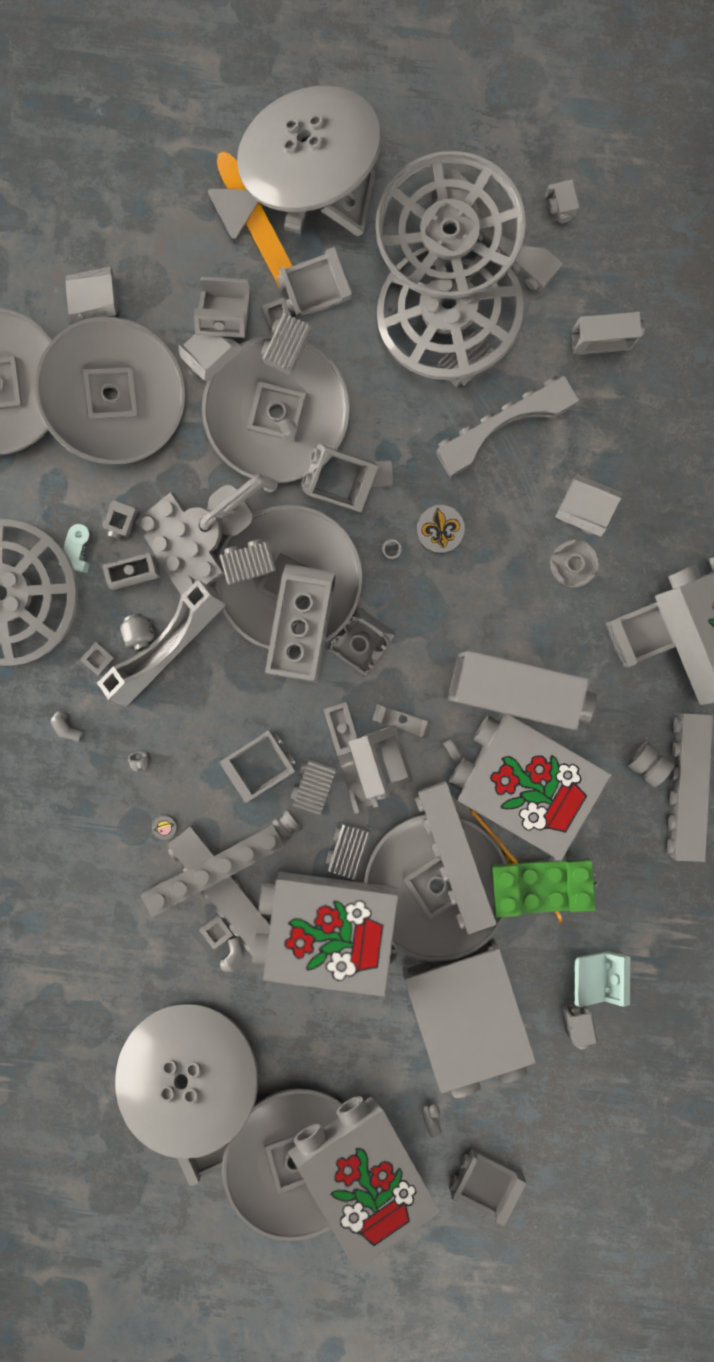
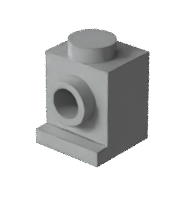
M573 179L548 185L545 197L546 199L550 198L549 209L551 214L554 213L555 219L559 223L571 221L579 209Z
M112 500L102 528L108 530V536L122 540L123 536L129 538L139 511L136 508ZM125 519L124 526L119 527L118 520Z

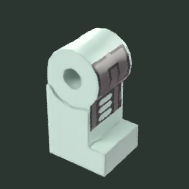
M82 524L73 525L69 529L63 549L71 560L73 569L87 573L90 564L85 562L84 558L87 547L93 541V534Z

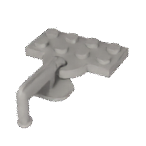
M258 474L239 489L232 485H224L210 496L207 510L204 508L185 510L175 493L170 492L134 521L181 596L197 579L207 585H211L225 574L224 569L213 554L220 545L222 534L238 536L252 524L253 513L245 500L261 487L267 492L275 491L277 488L275 479Z

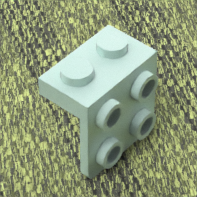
M605 951L578 957L575 960L574 995L576 1006L585 1007L604 1001L622 1007L630 1005V956Z

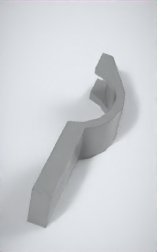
M347 702L323 709L347 784L354 813L358 814L360 813L359 809L372 805L373 808H377L376 797L366 798L348 742L356 739L357 734Z

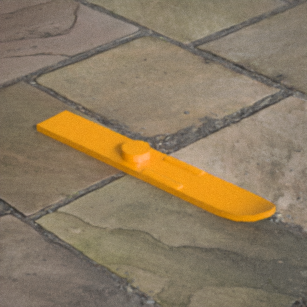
M219 153L217 158L218 170L227 189L247 190L240 178L237 160L229 153ZM258 202L245 224L280 288L277 277L280 276L279 268L284 267L287 269L292 267V264L260 202Z
M470 808V812L502 848L506 862L508 864L519 863L480 815ZM555 911L558 922L560 924L562 922V917L559 911Z

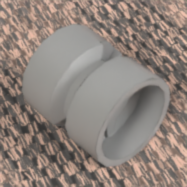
M647 741L633 753L627 762V766L636 773H643V779L651 786L657 787L668 777L675 764L665 755L658 756L659 751Z

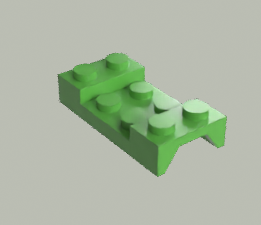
M589 858L491 865L495 917L521 916V914L555 911H595L592 860Z

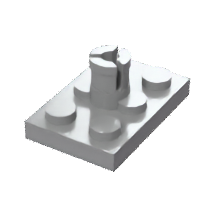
M372 169L352 192L332 204L321 207L320 210L357 237L363 234L365 230L375 171Z

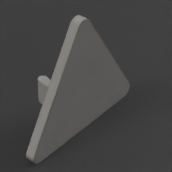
M210 188L208 194L231 238L236 239L258 201L247 190Z

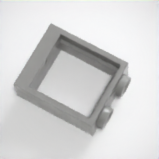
M640 312L579 317L571 330L573 355L631 350L642 335H644L645 331L644 320H640Z
M318 443L317 449L315 448L310 456L311 465L309 471L302 478V490L309 496L362 512L379 466L370 460ZM327 454L360 465L348 498L315 488Z
M396 725L348 741L366 798L376 796L377 800L391 796V793L405 790L404 785L413 781ZM376 743H379L391 781L387 784L374 747Z
M268 730L219 762L245 803L296 771L294 766L297 762L290 752L285 753L281 747L284 742L277 731L272 733L271 730ZM268 738L287 769L252 791L233 760Z

